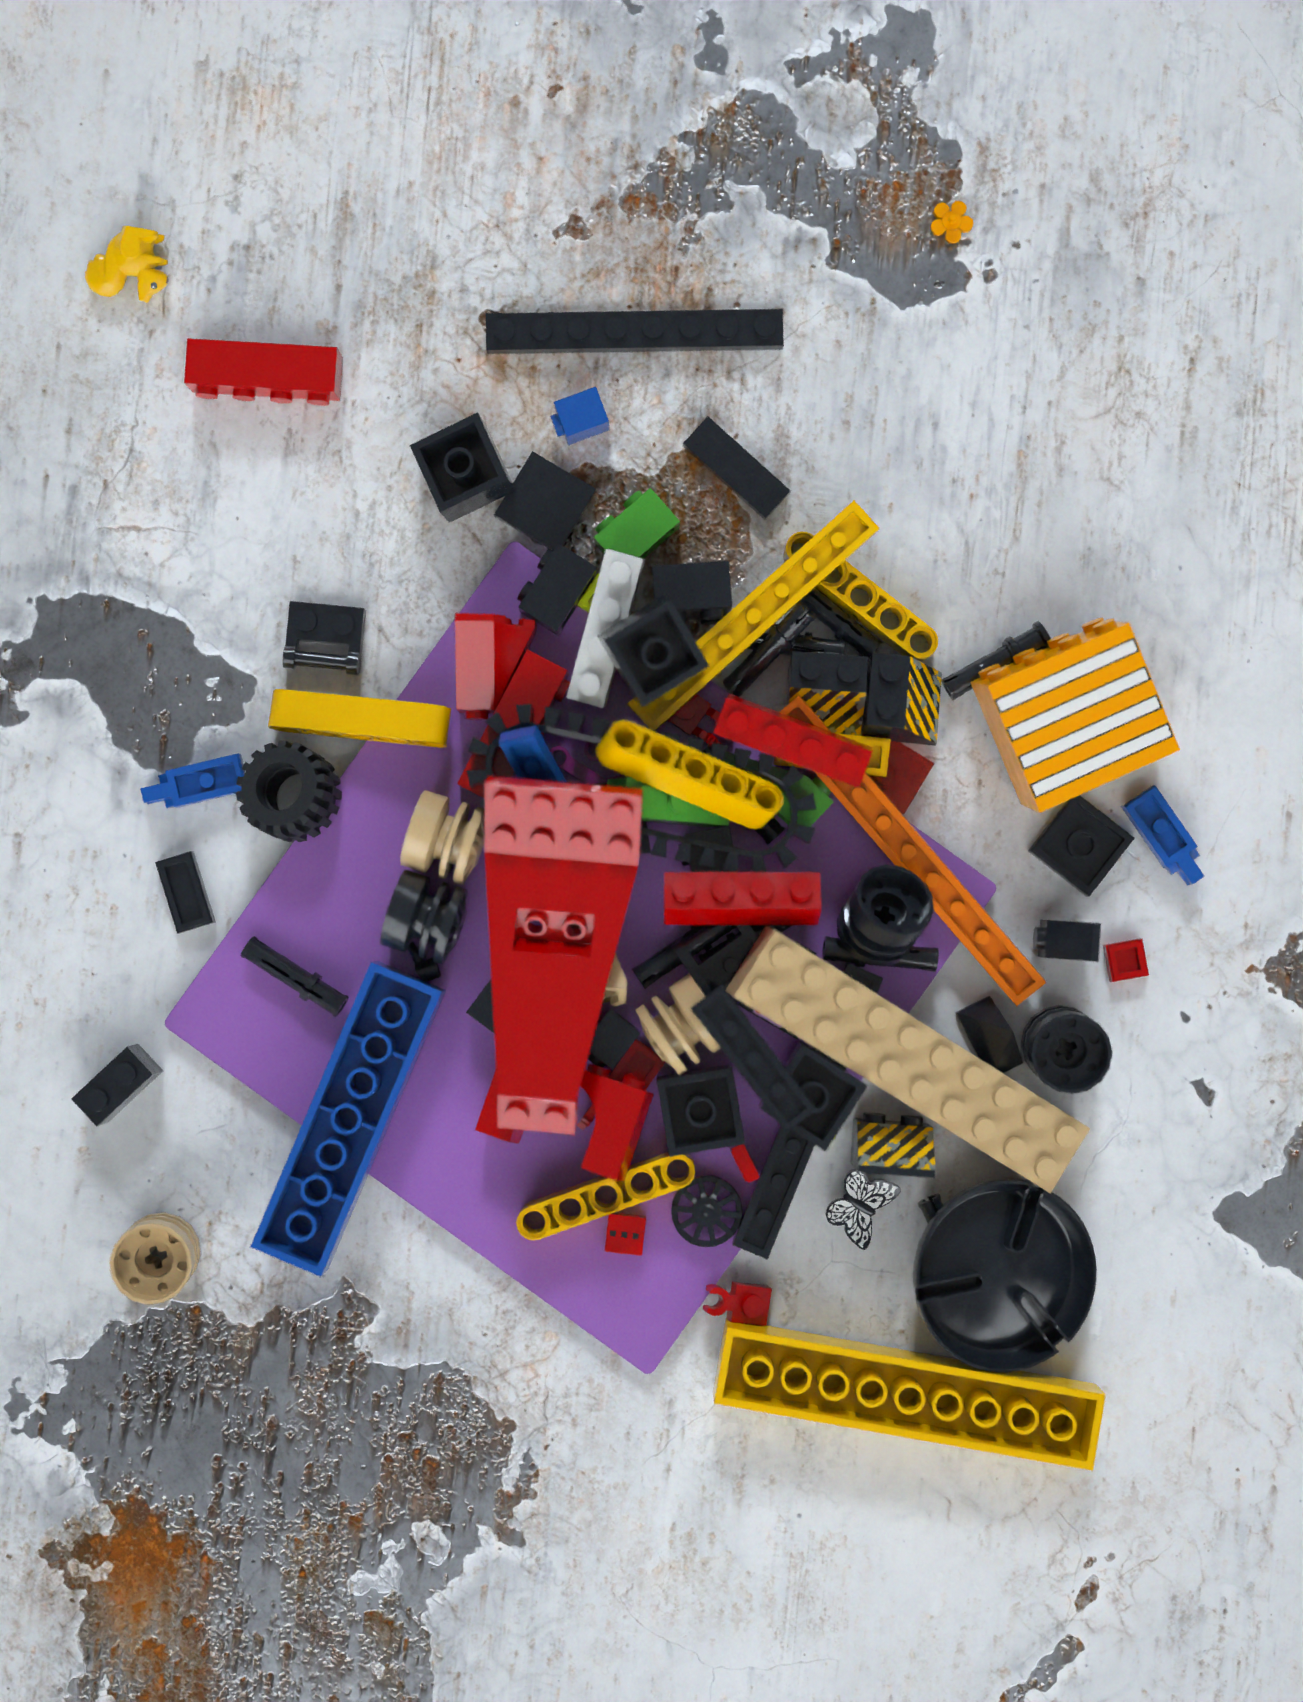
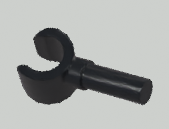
M412 941L407 950L415 963L417 975L424 981L439 978L441 972L438 963L433 962V958L423 960V958L418 957V948L414 941Z

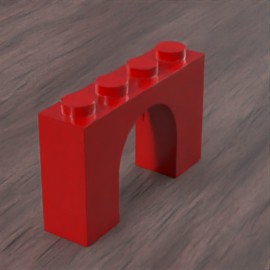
M589 1063L587 1070H584L580 1087L588 1094L593 1103L595 1126L581 1168L615 1181L624 1182L654 1094L644 1090L645 1082L625 1075L622 1083L608 1078L610 1070ZM495 1070L475 1130L509 1143L519 1144L524 1130L498 1128L497 1073Z

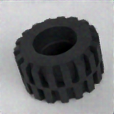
M279 741L278 746L273 743L264 745L265 752L263 753L256 750L251 755L254 760L250 764L245 761L241 768L245 770V774L243 777L238 776L236 783L241 786V791L236 792V799L243 803L239 809L242 815L248 817L247 822L260 831L287 842H292L293 839L298 842L307 841V834L314 838L320 835L319 828L321 826L328 828L332 823L329 820L332 813L337 815L340 807L335 805L336 800L342 799V791L336 788L337 785L341 784L340 778L333 773L335 768L332 764L326 761L324 757L296 742L292 744L288 741ZM300 774L302 789L298 799L290 807L279 810L277 794L280 786L290 776Z

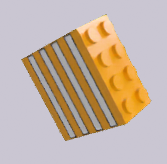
M1103 617L1094 619L1081 626L1083 632L1072 636L1069 633L1058 635L1047 641L1049 648L1036 652L1034 648L1020 652L1013 656L1014 663L1000 667V664L989 666L978 672L980 678L970 682L1021 805L1041 813L1180 750L1129 622H1116L1114 618L1104 621Z

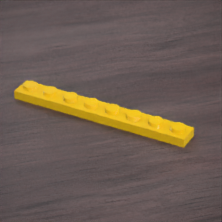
M855 500L852 501L696 641L709 664L708 668L644 707L635 702L634 698L627 705L649 729L657 730L878 532L880 528Z

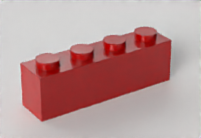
M187 338L184 383L195 393V396L204 399H217L218 394L232 395L233 399L240 401H254L255 396L270 397V401L276 403H292V398L307 399V403L312 405L326 406L329 405L330 401H340L343 357L337 347Z
M527 649L494 714L499 712L506 727L509 728L520 724L516 705L532 704L534 707L532 723L545 726V707L552 708L556 700L562 703L568 693L570 681L567 680L569 676L568 670ZM487 725L480 741L490 746L499 734ZM499 747L493 762L494 776L515 778V772L501 747ZM472 754L457 785L485 799V783L474 788L470 787L466 770H485L486 757Z
M732 694L726 697L713 734L857 788L860 787L873 753V747Z
M664 872V925H818L821 913L820 872Z

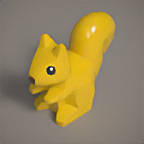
M123 226L121 232L109 242L105 255L96 254L94 259L88 262L85 280L89 288L100 296L111 297L118 294L124 288L127 276L137 277L138 298L140 301L148 303L151 297L163 290L169 281L166 273L155 269L156 267L167 265L168 260L155 256L153 253L154 245L162 243L165 240V235L158 234L154 230Z

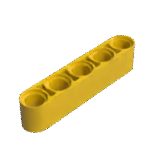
M800 531L789 537L783 554L785 562L793 555L791 552L793 545L798 543L806 544L814 535ZM846 560L836 568L840 573V580L838 582L828 583L823 580L816 586L820 592L825 594L850 616L854 614L858 617L859 623L900 655L911 656L922 662L930 657L938 647L937 634L928 624ZM855 589L866 591L870 598L869 604L866 606L855 605L850 597L851 592ZM884 612L894 613L899 620L898 628L893 630L885 628L881 624L880 615ZM911 636H923L928 642L927 651L924 653L914 651L910 645Z
M275 689L272 695L268 728L289 733L444 748L447 745L451 709L427 703Z
M622 720L614 723L597 746L596 754L598 759L607 768L750 829H760L765 826L783 805L781 791L771 782L630 721Z
M668 1151L630 1165L624 1182L599 1176L532 1200L520 1210L516 1222L517 1229L524 1238L539 1240L684 1188L694 1179V1160L690 1154L669 1157ZM676 1159L685 1161L689 1166L686 1175L681 1178L669 1175L667 1166L671 1161ZM640 1172L649 1174L653 1179L652 1186L644 1191L637 1190L631 1183L632 1177ZM604 1185L613 1187L617 1192V1198L607 1204L600 1202L595 1193L599 1187ZM568 1198L575 1199L581 1205V1211L575 1216H567L561 1211L560 1203ZM531 1211L541 1213L545 1218V1225L540 1229L530 1228L525 1223L524 1217L527 1213Z

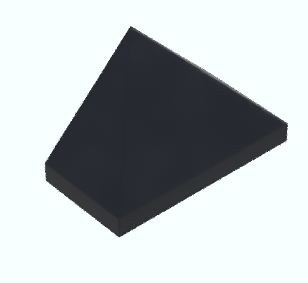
M990 996L956 1012L979 1059L1001 1073H1005L1023 1064L1014 1032Z

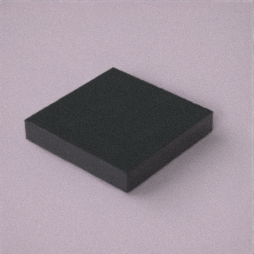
M532 451L513 482L516 491L504 497L494 516L544 547L554 551L558 543L563 546L565 545L597 491L596 488Z
M1079 795L1065 802L1028 852L1083 895L1090 897L1135 837Z

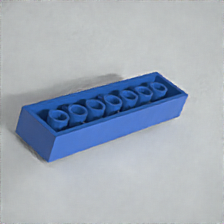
M373 961L370 963L254 1236L251 1248L319 1277H322L329 1269L446 989L382 962Z

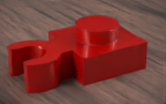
M732 1281L731 1291L727 1292L719 1285H706V1291L711 1294H718L719 1299L713 1306L703 1305L705 1312L712 1316H720L727 1311L726 1319L730 1322L766 1326L772 1292L771 1287L768 1285Z

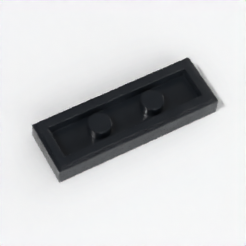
M709 416L683 443V447L764 520L790 494V489Z

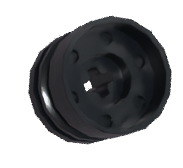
M885 864L873 867L860 878L852 894L841 908L836 920L837 934L844 948L854 958L868 965L885 967L898 963L908 954L911 947L916 943L917 938L930 923L934 912L933 897L927 885L915 873L901 866Z
M405 869L398 880L386 912L380 936V945L406 952L413 939L417 938L420 939L418 957L425 959L432 944H435L433 962L443 965L451 950L456 946L465 922L468 889L457 887L451 901H447L450 884L443 882L435 896L429 895L430 877Z
M1057 1005L1044 1008L1031 1017L1023 1030L1021 1050L1024 1061L1044 1084L1058 1092L1075 1094L1088 1091L1100 1083L1110 1069L1112 1048L1108 1035L1100 1024L1074 1007ZM1061 1038L1068 1042L1065 1045L1067 1052L1064 1054L1055 1050L1060 1047L1058 1040Z

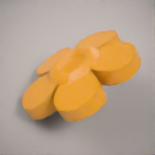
M958 200L954 201L950 209L946 203L941 202L937 204L933 210V214L937 219L931 223V232L935 236H941L946 231V242L950 244L958 243L961 239V232L968 233L973 227V219L969 216H963L967 209L965 203Z

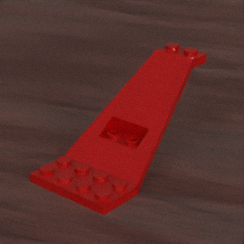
M487 776L485 870L498 1091V1128L575 1135L578 1093L640 862L643 789ZM537 920L541 922L542 925H534L531 923V921ZM569 924H577V925H579L581 928H580V929L571 928V927L569 926Z

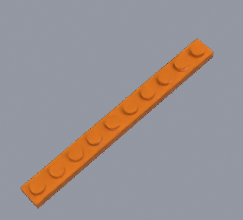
M800 695L779 711L782 714L830 731ZM815 772L895 866H901L915 873L927 885L933 897L934 911L1016 1006L1046 983L1043 976L867 772H865L859 788Z

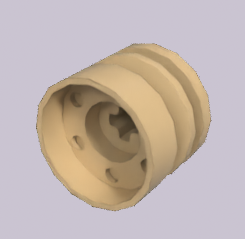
M424 790L410 820L402 848L400 865L426 873L434 858L440 860V878L446 879L452 865L455 864L453 882L464 885L469 873L477 865L485 842V809L477 807L471 821L468 822L470 804L462 802L453 817L449 815V797Z
M689 973L669 986L670 994L675 1002L673 1005L668 1007L657 996L651 999L660 1014L653 1017L644 1004L636 1009L645 1036L660 1058L672 1066L679 1075L688 1071L679 1056L685 1051L695 1064L701 1062L694 1046L701 1041L713 1053L720 1049V1046L690 1009L705 995Z
M166 1212L148 1214L136 1221L114 1245L110 1258L111 1277L118 1290L132 1301L147 1305L163 1303L176 1296L197 1269L201 1255L199 1238L193 1227L180 1216ZM156 1247L159 1252L166 1251L167 1253L162 1262L159 1256L152 1257L151 1255Z

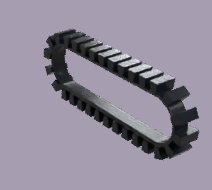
M532 704L516 705L520 724L509 728L506 727L501 715L497 712L485 721L499 734L489 746L473 736L468 749L470 754L486 757L485 770H466L469 785L472 788L485 783L487 776H494V757L500 747L499 739L503 732L536 725L541 733L598 745L610 724L609 720L593 717V734L591 736L580 733L586 720L585 715L569 712L568 731L557 728L563 714L559 709L545 707L544 726L532 723L534 710ZM664 733L665 737L679 742L680 735ZM688 737V747L700 752L704 741ZM712 743L711 757L722 761L728 746ZM736 748L734 767L771 782L786 797L790 808V824L784 837L769 849L748 851L642 828L641 853L643 851V835L657 837L650 853L653 856L666 858L667 840L681 843L674 860L690 863V845L704 848L697 864L700 866L714 868V850L728 853L721 868L723 871L738 872V855L752 858L750 872H767L763 856L774 852L782 867L786 868L798 859L785 846L791 836H795L806 844L810 843L815 828L797 825L798 811H814L817 809L814 795L812 793L795 800L789 787L804 776L793 765L789 768L783 779L780 780L769 774L775 760L774 756L759 753L758 771L745 769L752 751ZM483 799L479 803L485 808V799Z

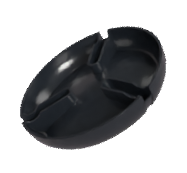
M1018 1180L983 1182L961 1191L948 1200L935 1213L926 1226L918 1243L913 1265L915 1300L919 1313L930 1333L955 1358L975 1368L993 1372L1024 1370L1043 1363L1056 1355L1059 1351L1055 1346L1062 1339L1069 1343L1084 1323L1092 1305L1097 1276L1093 1244L1078 1214L1055 1193H1049L1041 1187L1034 1186L1032 1183Z

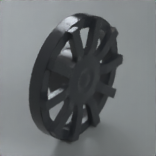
M713 1175L696 1176L689 1185L678 1189L675 1193L671 1206L672 1220L678 1233L690 1244L701 1247H715L729 1240L739 1228L742 1219L741 1200L737 1191L726 1180ZM704 1182L716 1183L711 1195H706ZM697 1183L701 1195L698 1198L687 1190ZM721 1186H723L730 1192V1195L718 1201L716 1197ZM682 1195L693 1203L692 1207L678 1206ZM732 1200L735 1201L736 1212L722 1210V1206ZM678 1212L692 1213V1217L680 1223ZM721 1216L735 1218L731 1228L720 1220ZM696 1222L698 1225L692 1237L684 1228ZM715 1224L725 1232L719 1238H715L713 1229ZM703 1227L708 1228L710 1240L698 1239Z

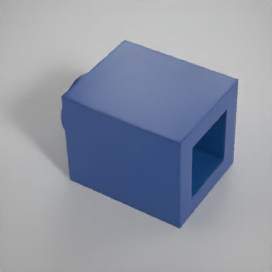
M596 387L554 402L556 414L551 415L550 418L557 437L564 435L568 445L610 430L609 420Z

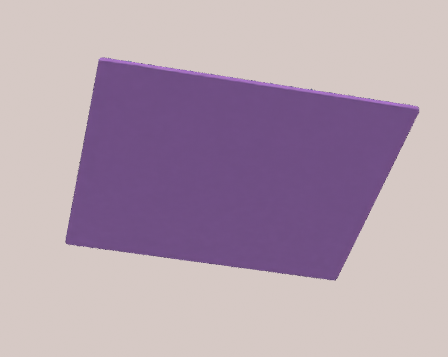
M511 542L459 613L504 615L506 618L512 619V624H518L519 619L522 618L530 619L520 613L518 606L521 602L517 600V597L528 580L534 583L541 570L537 566L541 558L520 543ZM578 606L559 636L536 623L537 633L529 648L530 651L568 670L569 676L567 680L570 682L589 613ZM454 619L396 699L397 701L435 704L450 708L451 716L446 747L437 748L366 741L340 777L341 784L336 786L337 789L342 791V799L335 802V805L340 808L337 815L334 813L330 815L331 825L328 828L321 826L319 828L321 834L315 838L307 834V841L298 842L295 840L167 1016L165 1026L302 1125L370 963L379 961L420 978L416 973L415 963L408 950L401 952L380 945V936L386 912L403 871L406 869L430 877L429 895L435 896L443 882L449 883L450 890L447 901H451L457 887L468 889L466 900L467 914L458 942L449 953L443 965L438 964L441 976L427 981L446 989L445 995L369 1175L640 1371L650 1374L656 1369L708 1296L709 1292L706 1291V1285L718 1282L741 1248L732 1245L735 1234L726 1242L715 1247L696 1246L686 1241L678 1233L672 1220L671 1206L677 1190L615 1212L646 1216L642 1256L604 1252L609 1215L539 1240L526 1239L517 1229L516 1222L519 1212L528 1202L601 1175L581 1168L594 1130L595 1118L584 1131L577 1127L575 1135L524 1130L519 1144L509 1143L475 1130L496 1070L494 1033L466 1013L491 979L485 842L477 865L469 873L464 885L453 882L455 864L452 865L446 879L440 878V860L434 858L426 873L400 865L402 848L410 820L424 790L449 797V815L453 817L462 802L470 804L468 822L471 821L477 807L485 809L479 803L484 798L457 785L472 755L468 752L473 736L480 740L488 724L485 722L486 720L465 719V713H459L456 710ZM617 669L614 674L607 704L604 708L566 698L567 695L562 703L556 700L552 707L561 710L563 713L557 725L558 729L569 731V712L585 715L586 720L580 733L592 736L593 717L609 720L610 724L606 733L614 723L622 720L630 721L649 729L627 705L633 697L628 693L629 690ZM712 681L697 693L712 704L711 707L720 713L726 697L729 695L728 692ZM706 715L698 724L699 728L717 737L722 745L728 746L727 752L735 754L736 748L750 750L752 752L749 758L758 761L759 753H764L713 734L716 724ZM666 721L656 730L662 736H664L665 732L680 735L678 743L688 746V737L698 739L692 734L691 736L687 735L669 721ZM550 734L542 735L549 750L556 746L566 748L572 758L604 779L620 776L614 770L604 766L600 761L593 762L586 757L584 747L587 742ZM703 743L700 752H703L708 745ZM597 744L590 745L588 749L589 754L593 757H598L596 754ZM556 751L552 755L557 765L563 764L566 760V755L562 751ZM773 765L786 770L790 768L788 766ZM795 767L811 781L815 777L819 778L812 770ZM560 769L567 783H583L565 770ZM833 793L828 796L833 803L811 826L815 830L810 843L806 844L792 835L785 844L798 857L797 860L783 868L775 852L763 856L767 872H820L821 913L818 925H794L781 933L793 942H799L817 953L816 956L822 959L825 936L839 938L836 920L841 908L852 894L860 878L873 867L885 864L894 865ZM775 814L773 817L786 829L767 845L754 829L747 828L729 820L728 824L734 848L748 851H762L773 847L784 837L788 825ZM647 822L648 829L679 836L724 827H699ZM912 825L984 908L996 892V885ZM649 836L652 851L657 837ZM667 840L666 858L653 856L650 853L640 854L638 870L616 949L617 958L627 980L626 1004L614 1007L610 1005V1001L602 1003L597 1021L598 1025L610 1008H612L641 1031L637 1039L654 1051L655 1049L642 1031V1025L636 1009L644 1004L653 1017L660 1014L651 999L657 996L668 1007L673 1005L675 1002L670 994L669 986L689 973L684 965L681 964L645 989L632 971V968L646 961L691 930V925H664V872H691L689 865L682 867L681 861L674 860L679 849L678 844L681 843ZM738 855V871L750 872L752 858ZM934 911L930 923L917 938L913 946L938 948L939 959L936 972L868 964L858 968L883 977L877 994L909 1014L957 947L960 940ZM537 920L531 921V923L534 925H542L541 922ZM734 928L711 944L712 948L726 941L728 934L732 932L734 935L739 933L738 929ZM255 936L258 940L311 974L315 972L320 974L322 981L342 994L349 996L348 1002L341 1013L334 1017L330 1012L311 1000H302L299 998L300 993L249 960L242 958L241 952L247 942ZM414 938L413 941L419 949L420 939ZM432 944L427 957L423 960L433 958L435 944ZM705 949L692 956L697 964L701 962L699 955L707 952ZM824 960L841 972H844L847 963L856 966L855 963ZM738 1006L783 1065L799 1041L812 1049L813 1046L801 1038L795 1039ZM700 1041L694 1046L701 1062L695 1064L686 1051L679 1056L688 1071L731 1064L745 1146L760 1176L780 1124L776 1119L759 1108L760 1098L724 1051L720 1048L713 1053ZM587 1059V1063H586V1066H585V1070H587V1067H588V1064H589V1063H590V1064H593V1063H592L591 1061H589L588 1059ZM666 1062L656 1077L677 1072ZM607 1065L604 1066V1069L610 1070V1073L613 1069ZM846 1068V1071L848 1073L858 1078L859 1080H862V1076L855 1073L851 1069ZM656 1077L645 1090L653 1093L654 1096L630 1165L668 1152ZM581 1087L578 1093L577 1124L592 1104L590 1097ZM729 1147L689 1153L694 1160V1177L713 1175L726 1180L734 1187L741 1200L743 1217L758 1179L750 1183L745 1182ZM680 1159L671 1161L667 1166L669 1175L675 1178L685 1176L689 1169L687 1163ZM640 1172L632 1177L631 1183L637 1190L644 1191L652 1186L653 1179L649 1174ZM704 1182L706 1195L712 1194L716 1183ZM698 1183L687 1189L696 1198L701 1196ZM608 1185L599 1187L595 1192L597 1199L605 1204L611 1203L617 1198L615 1189ZM721 1186L716 1198L720 1201L729 1196L730 1192ZM682 1195L678 1206L692 1207L693 1203ZM568 1198L560 1203V1209L567 1216H575L580 1213L581 1205L577 1200ZM732 1200L722 1206V1210L736 1212L735 1201ZM531 1211L524 1217L525 1223L532 1229H540L545 1225V1218L539 1212ZM678 1212L680 1223L692 1217V1213ZM721 1216L720 1220L731 1228L735 1218ZM694 1222L684 1228V1230L693 1237L698 1224ZM717 1224L713 1225L715 1238L725 1234ZM703 1227L698 1239L710 1240L707 1227Z

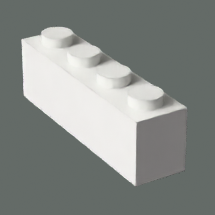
M606 549L566 698L601 708L606 706L616 668L597 635L631 615L646 559Z

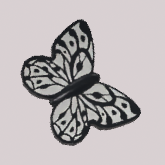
M851 1169L844 1179L846 1193L843 1198L835 1199L827 1206L825 1215L827 1221L832 1225H845L844 1231L848 1238L860 1249L866 1250L872 1236L871 1216L876 1214V1209L893 1201L900 1194L901 1188L897 1184L883 1179L869 1181L865 1173H858L855 1169Z

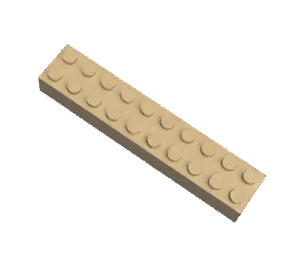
M768 926L764 927L726 988V991L736 999L1049 1193L1054 1189L1090 1130L1086 1125Z

